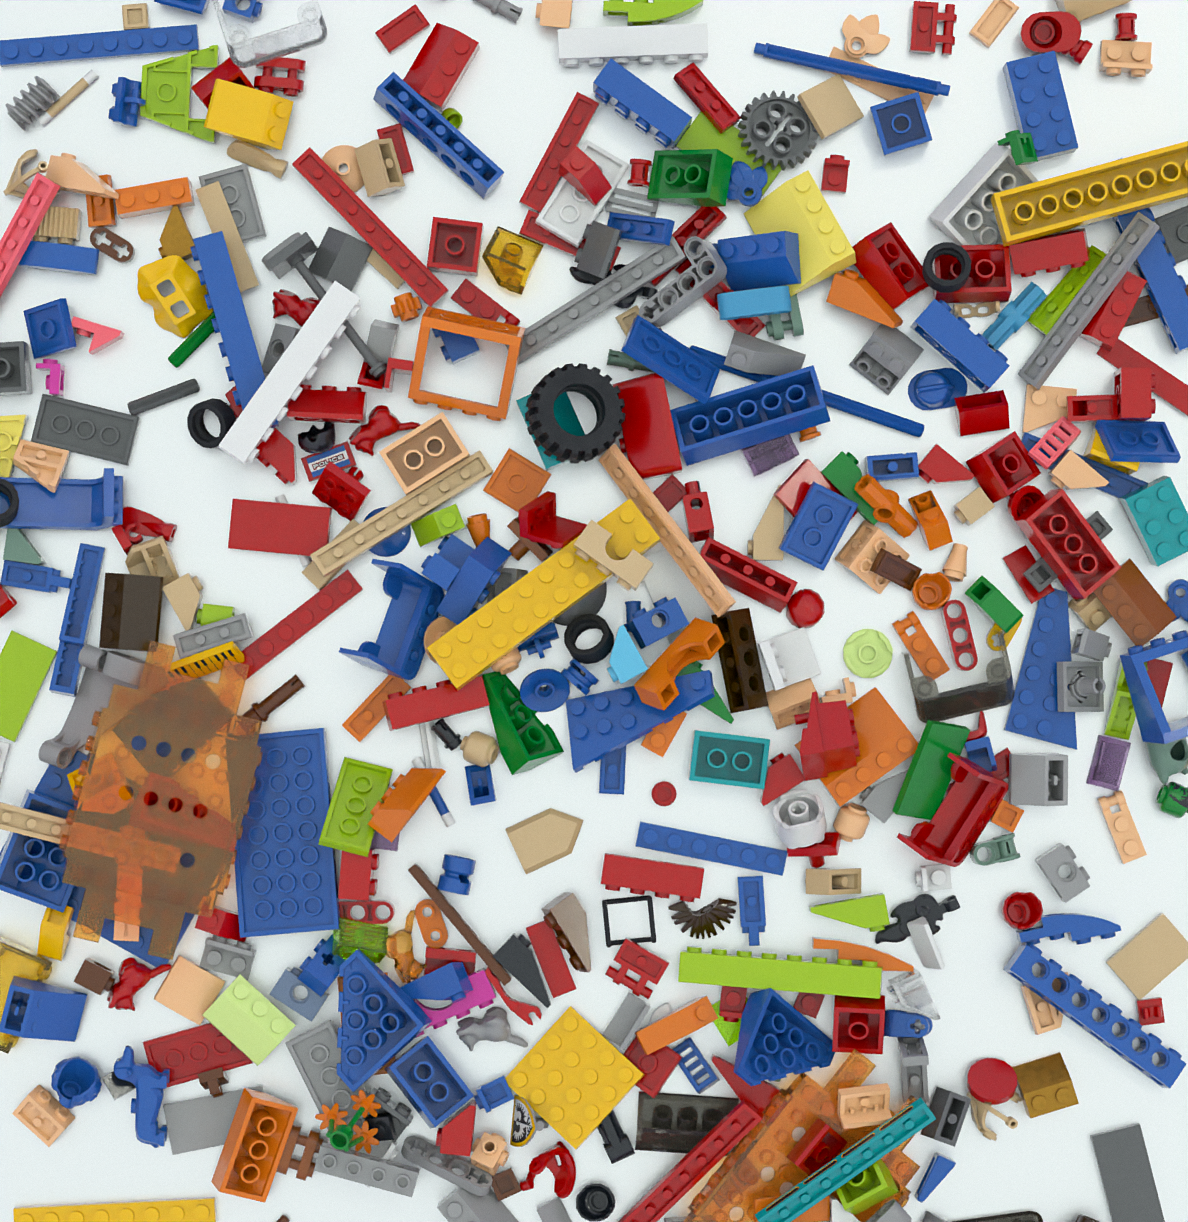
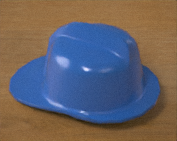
M953 368L927 370L916 374L911 379L908 386V395L910 401L922 410L949 408L955 406L954 398L966 396L968 384L965 377Z

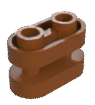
M293 1124L276 1172L286 1175L288 1168L297 1170V1179L305 1181L307 1176L312 1178L316 1164L312 1162L314 1153H319L324 1139L319 1138L320 1132L314 1130L310 1131L309 1137L301 1135V1126ZM296 1144L305 1146L301 1161L292 1158Z

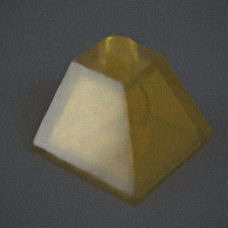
M498 226L482 258L499 286L522 295L544 245Z

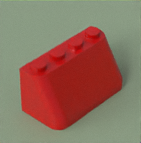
M652 373L612 384L613 387L618 386L621 391L618 394L619 399H624L625 407L622 408V412L625 413V421L621 424L623 438L619 439L621 452L627 453L628 461L643 480L681 473L682 464L664 378L657 373Z

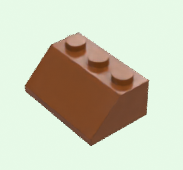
M1129 558L1120 565L1121 568L1093 593L1134 645L1144 646L1177 616Z

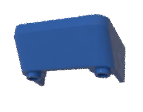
M372 559L371 564L386 572L383 580V590L386 595L392 598L376 643L365 641L360 645L358 651L340 647L339 653L363 666L401 679L412 680L416 677L425 654V631L430 623L438 618L439 612L436 610L444 598V592L440 586L401 563Z

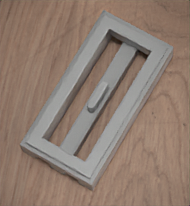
M615 187L608 199L605 212L647 216L614 208L612 204L615 203L651 212V215L647 217H655L659 201L647 199L648 195ZM617 194L653 203V207L615 198L614 196Z

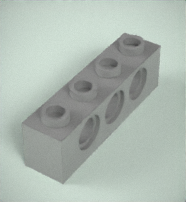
M323 1142L320 1146L314 1171L412 1197L420 1169L354 1150L345 1152L344 1149L338 1150L331 1144Z

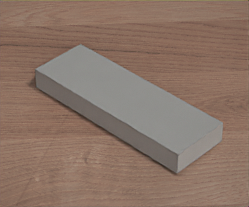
M246 613L173 635L180 659L231 641L236 643L253 637Z

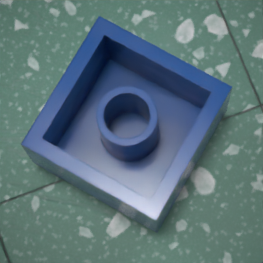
M919 92L870 107L884 155L933 140Z

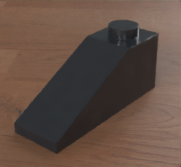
M513 933L493 954V957L548 1008L551 1005V1001L533 951L529 947L532 943L523 934L517 936Z

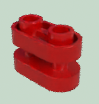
M272 56L256 57V68L262 69L263 73L262 76H255V88L273 94V91H282L283 95L297 97L298 93L303 92L304 81L297 79V73L305 72L306 61ZM273 71L288 72L287 78L272 77Z

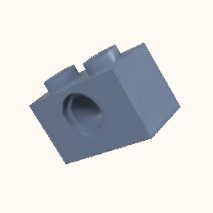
M287 967L269 995L312 1022L330 994L325 992L320 997L297 979L302 973L300 969L296 967L290 969ZM296 986H304L307 989L308 995L306 998L299 999L295 996L294 990Z

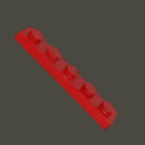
M579 92L576 93L519 203L541 213L561 178V175L558 173L560 163L578 146L599 106L598 102Z

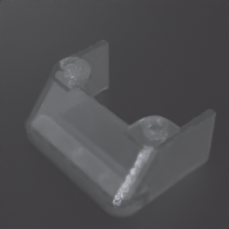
M212 0L230 58L239 68H248L320 45L326 40L328 35L318 0L305 2L298 8L297 17L299 23L253 38L248 28L244 25L237 24L228 27L219 1Z

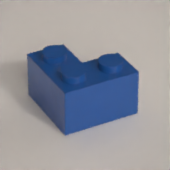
M453 534L449 538L445 536L438 546L440 552L438 554L435 552L433 557L428 555L421 565L424 569L421 574L446 591L449 590L467 557L475 550Z

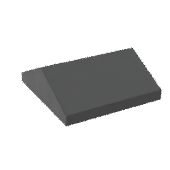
M328 227L308 269L312 274L331 283L337 281L352 292L373 248L347 233Z

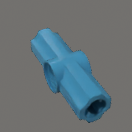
M1031 282L1014 301L1011 300L998 314L995 322L985 330L982 336L989 341L988 346L994 351L998 350L1013 332L1016 333L1030 318L1029 315L1045 300L1047 295L1038 285Z

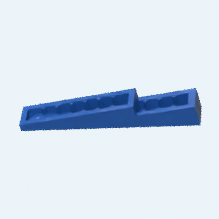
M80 543L59 636L60 643L49 688L51 693L76 697L82 670L78 657L81 649L87 645L105 554L104 547Z

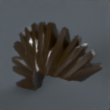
M718 898L700 910L691 911L684 901H680L668 906L669 910L679 911L671 916L672 920L677 919L674 921L675 925L685 923L681 928L683 933L691 927L690 937H693L695 934L696 939H699L701 933L702 939H704V931H706L708 938H711L710 933L714 936L718 935L713 923L722 930L725 928L720 920L730 924L731 921L728 918H734L730 913L735 914L736 910L729 906H735L737 902Z

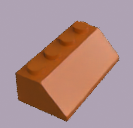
M244 1088L211 1181L219 1192L266 1202L298 1111L296 1106L270 1094Z

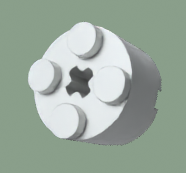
M803 789L792 790L783 794L777 805L775 803L773 807L777 835L789 849L807 847L822 842L825 838L824 834L827 824L821 798L816 794L815 796L808 794V791Z

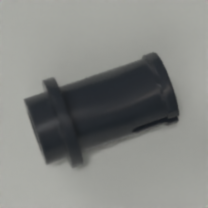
M443 718L435 723L436 726L433 725L431 727V730L444 742L446 749L449 748L452 751L461 744V735L456 734Z

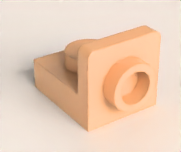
M849 677L843 678L844 693L840 694V689L825 691L826 696L820 698L821 703L846 700V703L853 702L852 697H856L854 682H850Z

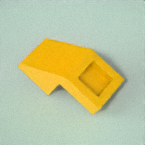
M66 906L63 913L49 907L46 908L40 926L38 955L62 961L70 939L66 933L74 912L73 907Z

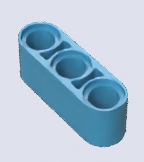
M776 286L717 295L720 320L766 316L792 311L789 286Z

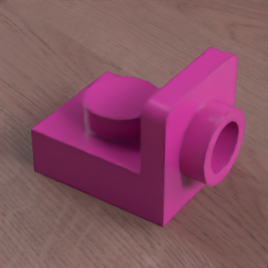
M43 359V363H36V369L50 371V375H46L45 382L46 390H49V394L63 396L65 366L58 364V360Z

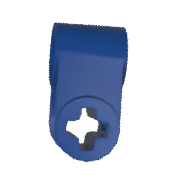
M885 1010L884 1036L921 1038L932 1030L933 1022L926 1014L910 1013L901 1010ZM919 1020L921 1024L925 1025V1028L920 1030V1032L919 1028L914 1025Z

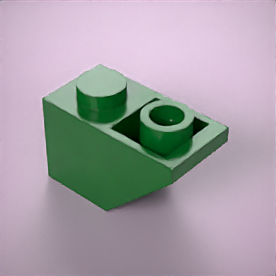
M981 576L965 592L973 604L1005 633L1024 616L984 576Z

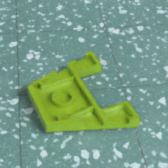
M212 45L206 49L195 50L178 57H170L142 65L141 99L146 100L145 106H140V116L209 143H215V131L204 128L206 119L190 118L192 68L215 69L218 67L219 46Z

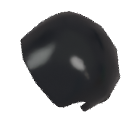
M325 422L322 429L312 425L308 432L298 434V444L301 449L309 453H323L330 450L335 444L334 423Z
M601 1183L585 1186L576 1197L578 1213L589 1222L605 1220L615 1208L614 1194L609 1187Z

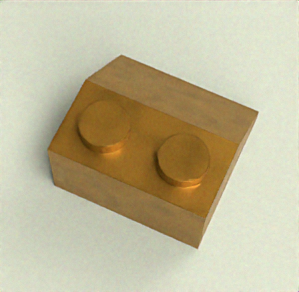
M1060 1052L1012 1067L1017 1075V1085L1026 1114L1030 1118L1079 1104L1071 1077Z

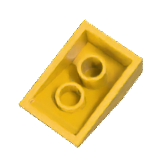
M216 79L204 128L263 149L281 150L293 101L271 93Z

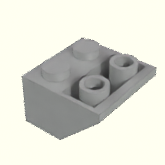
M880 324L849 365L889 395L924 349L896 327L891 328Z
M1059 753L1009 754V804L1034 806L1068 805V755Z

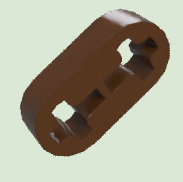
M98 227L91 232L90 242L100 252L122 264L131 262L134 258L135 249L127 240L104 227ZM104 233H107L105 237L111 244L108 246L102 242L100 245H97L98 240L96 236L98 234L102 236ZM115 245L120 248H124L126 245L128 246L127 251L129 255H123L119 258L120 253L113 248Z

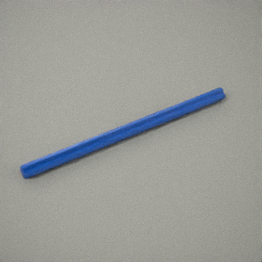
M694 345L689 348L721 370L756 382L777 377L776 375L747 373L724 365L726 356ZM822 390L826 406L916 437H921L923 434L924 424Z

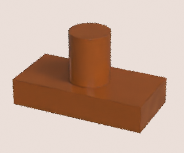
M518 517L507 525L519 538L508 550L516 560L519 561L529 550L541 562L553 553L544 543L531 542L530 539L520 537Z

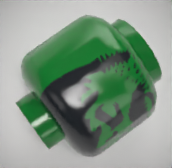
M1170 782L1167 785L1163 784L1156 798L1159 810L1175 818L1183 817L1185 813H1188V787L1176 782Z

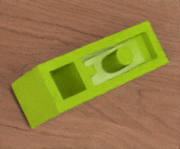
M883 893L809 906L811 913L858 927L869 928L870 932L884 930V925L890 924L885 895Z

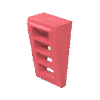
M1062 416L1028 452V455L1047 470L1077 440L1081 430L1073 423L1068 422L1066 417ZM1053 435H1055L1056 437H1058V438H1059L1062 442H1064V443L1062 444V443H1061L1058 439H1056ZM1046 442H1048L1049 444H1051L1057 451H1055V450H1054L1051 446H1049ZM1042 448L1051 458L1049 459L1039 449Z

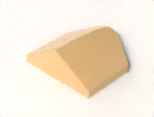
M163 536L130 547L125 561L130 574L163 577V585L180 578L171 550Z

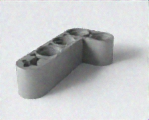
M697 236L691 237L685 242L684 252L692 266L644 302L639 309L640 317L656 327H661L725 278L727 274L726 265L711 242ZM699 245H702V250L697 255V248ZM714 264V271L712 274H709V268ZM695 279V285L690 290V283ZM675 294V295H676L675 302H674L673 304H671V303H670L671 297Z

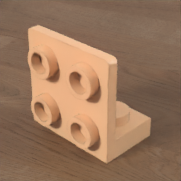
M864 520L834 560L856 574L875 592L881 594L890 583V580L870 571L880 549L883 548L904 560H907L910 555L880 528Z

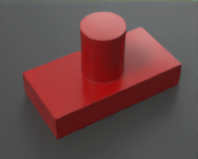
M825 832V838L820 843L796 849L787 848L788 857L809 856L812 867H822L825 864L824 856H838L841 842L840 834L838 832Z

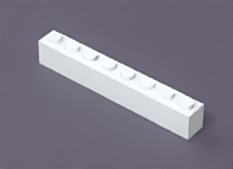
M334 281L219 444L221 450L243 465L247 460L251 463L260 451L256 447L261 440L266 442L274 431L271 426L276 419L281 421L289 409L285 406L290 399L295 401L303 390L300 385L304 379L310 380L318 369L314 366L319 358L323 360L332 349L329 344L333 338L339 339L347 328L343 325L348 317L353 319L360 310L361 306L358 305L360 297L337 281Z

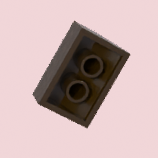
M105 573L99 648L148 652L158 651L163 577Z

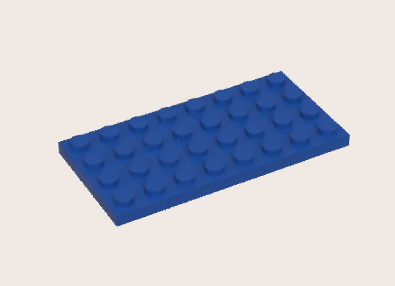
M325 728L225 737L240 938L341 929L335 849L318 845L331 802Z

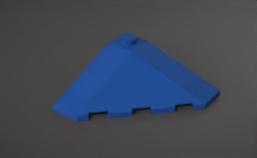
M359 949L339 966V976H343V992H339L338 1012H342V1027L338 1028L337 1048H341V1063H337V1075L352 1092H355L432 1022L419 1005Z
M768 988L750 993L741 1018L734 1065L735 1074L750 1086L761 1084V1081L766 1079L770 1082L787 1077L786 1074L789 1073L797 1075L812 1071V1067L819 1066V1068L830 1066L835 1052H832V1040L773 989Z

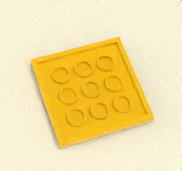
M570 1006L505 1079L508 1086L516 1094L525 1098L531 1108L577 1150L645 1074Z

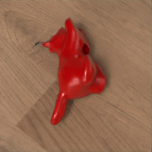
M280 289L279 292L274 291L273 296L275 298L272 300L273 318L288 315L303 327L320 303V300L313 297L301 300L295 293Z
M379 405L374 407L369 413V422L359 426L349 436L350 444L355 445L357 451L373 456V447L376 441L390 436L397 431L416 429L420 424L416 422L401 423L387 406Z
M132 957L123 960L118 970L120 981L112 986L107 997V1001H109L108 1008L112 1009L115 1007L117 1010L130 1009L135 1011L133 996L136 992L143 988L151 978L170 970L172 966L170 964H162L154 969H150Z

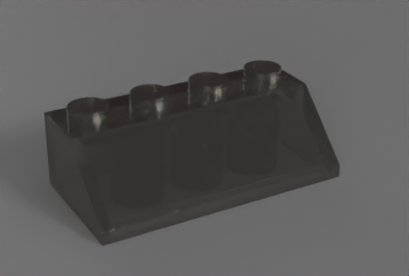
M639 1091L635 1150L688 1154L739 1104V1098L658 1093L654 1099L647 1093ZM737 1144L725 1156L736 1157Z

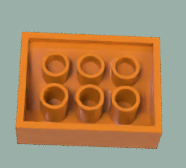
M876 687L847 707V709L852 708L854 724L859 741L860 757H856L857 766L830 772L828 777L819 778L822 785L839 807L913 755L919 744ZM801 741L794 745L799 751V753Z

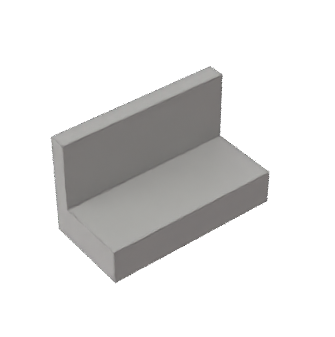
M628 992L602 1035L619 1045L622 1050H625L651 1008L650 1005Z

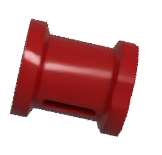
M1116 14L1118 34L1115 36V40L1136 41L1138 39V35L1135 34L1137 14Z
M630 159V164L632 165L631 176L627 184L634 187H649V182L647 181L649 167L652 166V161Z

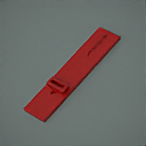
M1117 339L1111 351L1100 347L1096 354L1117 369L1121 367H1151V374L1156 376L1155 389H1151V391L1188 416L1187 384L1120 339Z

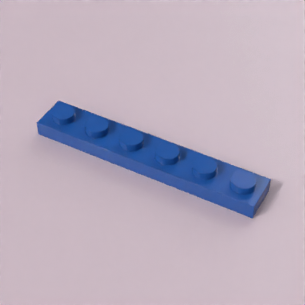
M641 821L635 845L636 847L783 876L787 857L786 850Z

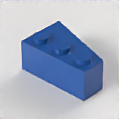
M487 536L467 557L436 611L456 625L478 610L477 606L479 603L483 604L489 596L490 591L488 589L497 582L501 576L500 571L512 553Z

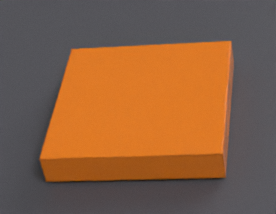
M509 448L483 491L519 513L520 508L539 496L552 474Z

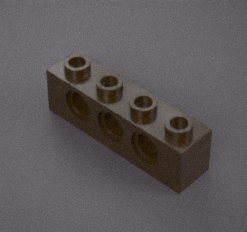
M744 608L727 611L720 617H717L716 614L711 615L713 624L718 625L725 641L718 652L730 713L768 706L750 609Z

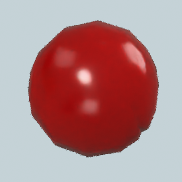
M800 589L795 592L785 606L787 619L791 625L799 629L815 626L825 613L823 599L819 593L812 589Z
M1015 892L1004 900L1001 911L1004 921L1009 926L1017 930H1025L1033 927L1041 920L1043 908L1041 901L1032 892Z

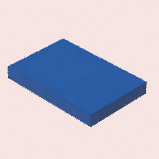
M1098 420L1095 425L1110 461L1178 463L1181 458L1165 422Z
M813 481L779 549L824 571L858 504Z

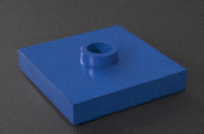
M60 298L23 311L34 359L45 358L77 347L66 298Z

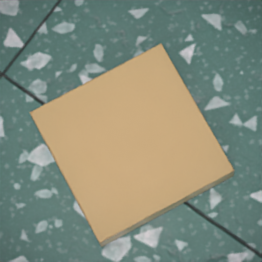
M840 74L797 96L821 139L840 131L864 117Z

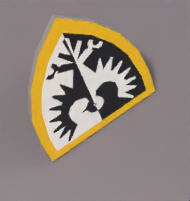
M514 1095L510 1145L523 1147L531 1141L536 1131L548 1128L549 1124L543 1118H535L533 1110L525 1098Z

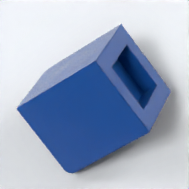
M989 736L965 743L970 761L989 772L997 770Z

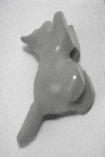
M500 1007L488 1009L482 1019L468 1017L458 1021L460 1028L456 1030V1033L459 1035V1039L468 1046L469 1051H473L474 1045L482 1040L493 1042L507 1041L524 1048L528 1047V1043L523 1038L511 1034L507 1012Z

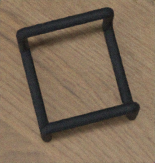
M650 895L602 901L606 946L608 948L613 945H622L625 940L611 941L608 904L647 901L651 937L633 938L630 940L635 943L656 942L653 902Z

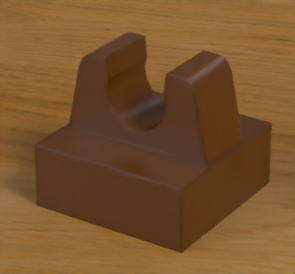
M222 1067L198 1074L201 1086L205 1090L209 1089L213 1098L224 1095L222 1085L229 1083L227 1073Z

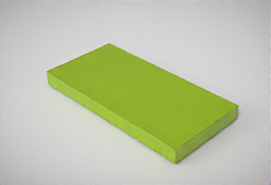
M702 112L698 114L676 145V148L679 150L718 149L733 158L732 165L735 161H741L746 163L752 171L762 166L763 162L761 159L753 162L756 156L754 153L746 155L749 147H741V143L745 138L738 137L739 129L732 126L720 134ZM767 163L764 167L768 175V181L762 189V196L782 170L780 164H777L775 170H772L771 163ZM749 190L745 193V195L751 196L754 192L752 190Z
M11 630L0 654V736L16 742L58 651Z
M344 757L318 845L368 857L375 830L368 825L373 817L370 812L378 801L382 804L384 803L381 798L388 789L393 769Z

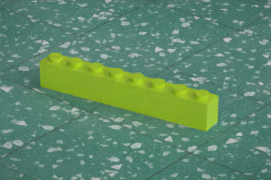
M687 946V951L683 950L680 952L678 982L756 989L771 988L780 991L880 999L883 967L877 966L878 962L862 961V965L852 964L851 959H837V963L827 962L826 957H812V961L802 960L801 955L788 954L787 959L777 958L776 953L762 952V957L752 956V951L737 950V955L727 954V949L712 948V953L702 952V947Z

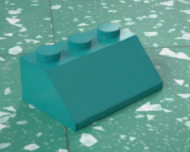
M567 392L562 393L555 400L553 407L557 423L564 431L572 435H585ZM531 394L516 400L524 421L525 413L528 411V407H526L527 400ZM525 421L528 428L530 426L529 421ZM532 434L531 437L533 441H535L536 438L534 434ZM541 445L539 447L536 446L546 471L570 461H557V456L551 455L549 457L544 454L545 449Z

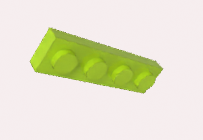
M1091 245L1089 248L1090 260L1085 262V266L1072 268L1027 320L1030 325L1047 335L1106 256V253Z

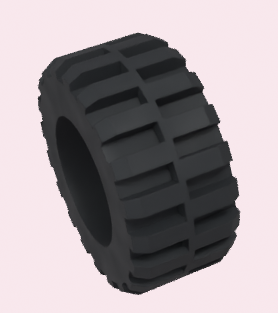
M571 363L565 364L562 368L557 367L553 369L533 388L531 396L527 400L526 407H528V411L525 413V421H529L530 424L527 428L529 435L534 434L536 440L533 442L537 447L541 445L545 449L544 454L549 457L555 455L557 456L556 460L560 462L570 460V463H579L583 460L587 462L594 459L613 445L623 429L621 424L625 421V413L622 412V408L625 407L624 399H619L618 394L621 392L619 387L611 385L610 381L612 378L608 374L603 377L599 374L601 372L600 369L596 367L588 369L587 364L579 363L577 366H574ZM569 391L577 392L591 401L596 411L597 421L590 433L576 436L564 431L559 426L554 416L553 407L555 400L562 393Z

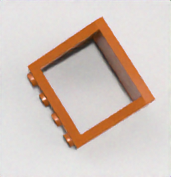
M428 306L421 319L408 398L421 405H427L428 402L438 404L437 407L444 410H452V408L461 409L462 413L467 415L484 414L487 415L486 418L494 421H501V418L506 419L526 328ZM430 328L509 345L498 407L420 390Z

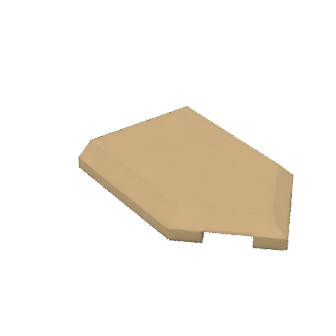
M549 808L505 830L525 873L528 874L571 854L584 820Z

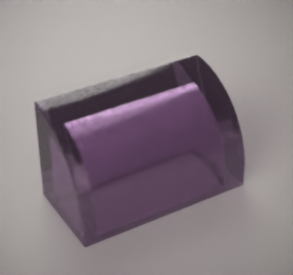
M1098 735L1086 783L1119 791L1131 743Z

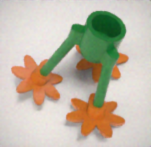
M359 1090V1096L351 1095V1099L356 1102L352 1109L358 1111L348 1125L341 1119L347 1116L348 1112H338V1103H335L331 1110L325 1104L322 1105L324 1113L316 1114L315 1118L323 1121L320 1125L321 1130L328 1127L326 1137L330 1138V1144L335 1149H344L345 1152H348L351 1147L355 1146V1151H359L364 1146L365 1151L370 1154V1144H380L373 1137L378 1132L377 1128L369 1130L367 1121L363 1122L362 1129L356 1125L361 1115L365 1118L368 1112L374 1117L378 1116L375 1109H380L381 1105L373 1102L374 1094H370L367 1097L363 1090Z

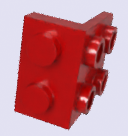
M547 491L519 509L520 537L530 539L531 542L550 545L555 549L563 548L581 535L587 526L584 523L556 516V493Z

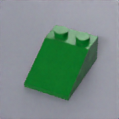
M718 149L657 150L654 152L647 199L703 207L726 206L733 158Z

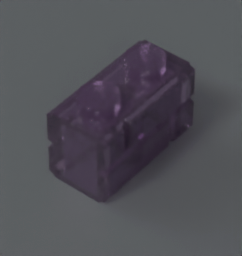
M790 434L741 449V454L753 478L799 456V452Z

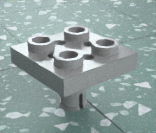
M1057 662L1058 712H1104L1103 692L1106 685L1103 680V662Z

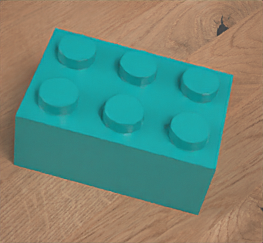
M1162 476L1119 498L1151 565L1158 567L1188 552V513L1171 477Z
M694 730L688 780L764 789L770 739Z

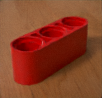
M950 600L941 608V616L952 661L958 670L969 671L977 665L978 657L966 608L961 601ZM955 604L958 606L960 613L957 618H951L947 614L949 605ZM957 628L965 632V640L961 643L956 642L953 638V632ZM962 653H968L971 656V664L967 667L962 666L959 662V657Z
M339 900L340 924H385L391 921L395 915V907L388 900ZM386 905L390 909V916L385 919L380 918L376 912L378 906ZM353 906H362L365 910V916L361 919L353 917L351 912Z

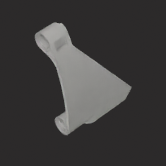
M89 644L85 645L79 653L78 661L80 665L86 668L74 703L60 733L53 739L46 740L41 745L38 754L40 761L61 769L66 768L77 750L117 724L169 683L164 668L120 652L106 651Z

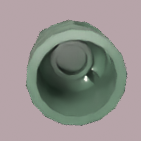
M1186 737L1167 744L1145 742L1150 764L1163 784L1168 782L1171 775L1180 772L1184 775L1188 774V743Z

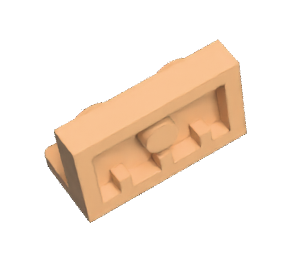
M1102 40L1100 44L1099 71H1105L1106 75L1119 76L1123 72L1131 73L1132 77H1145L1153 68V64H1151L1152 42Z
M41 1085L34 1088L12 1113L48 1147L55 1142L75 1119V1116Z

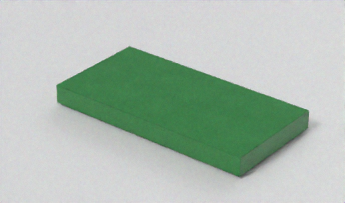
M933 720L927 721L892 811L895 814L932 820L942 803L951 780V767L954 761L947 756L950 752L961 755L970 732L969 728Z

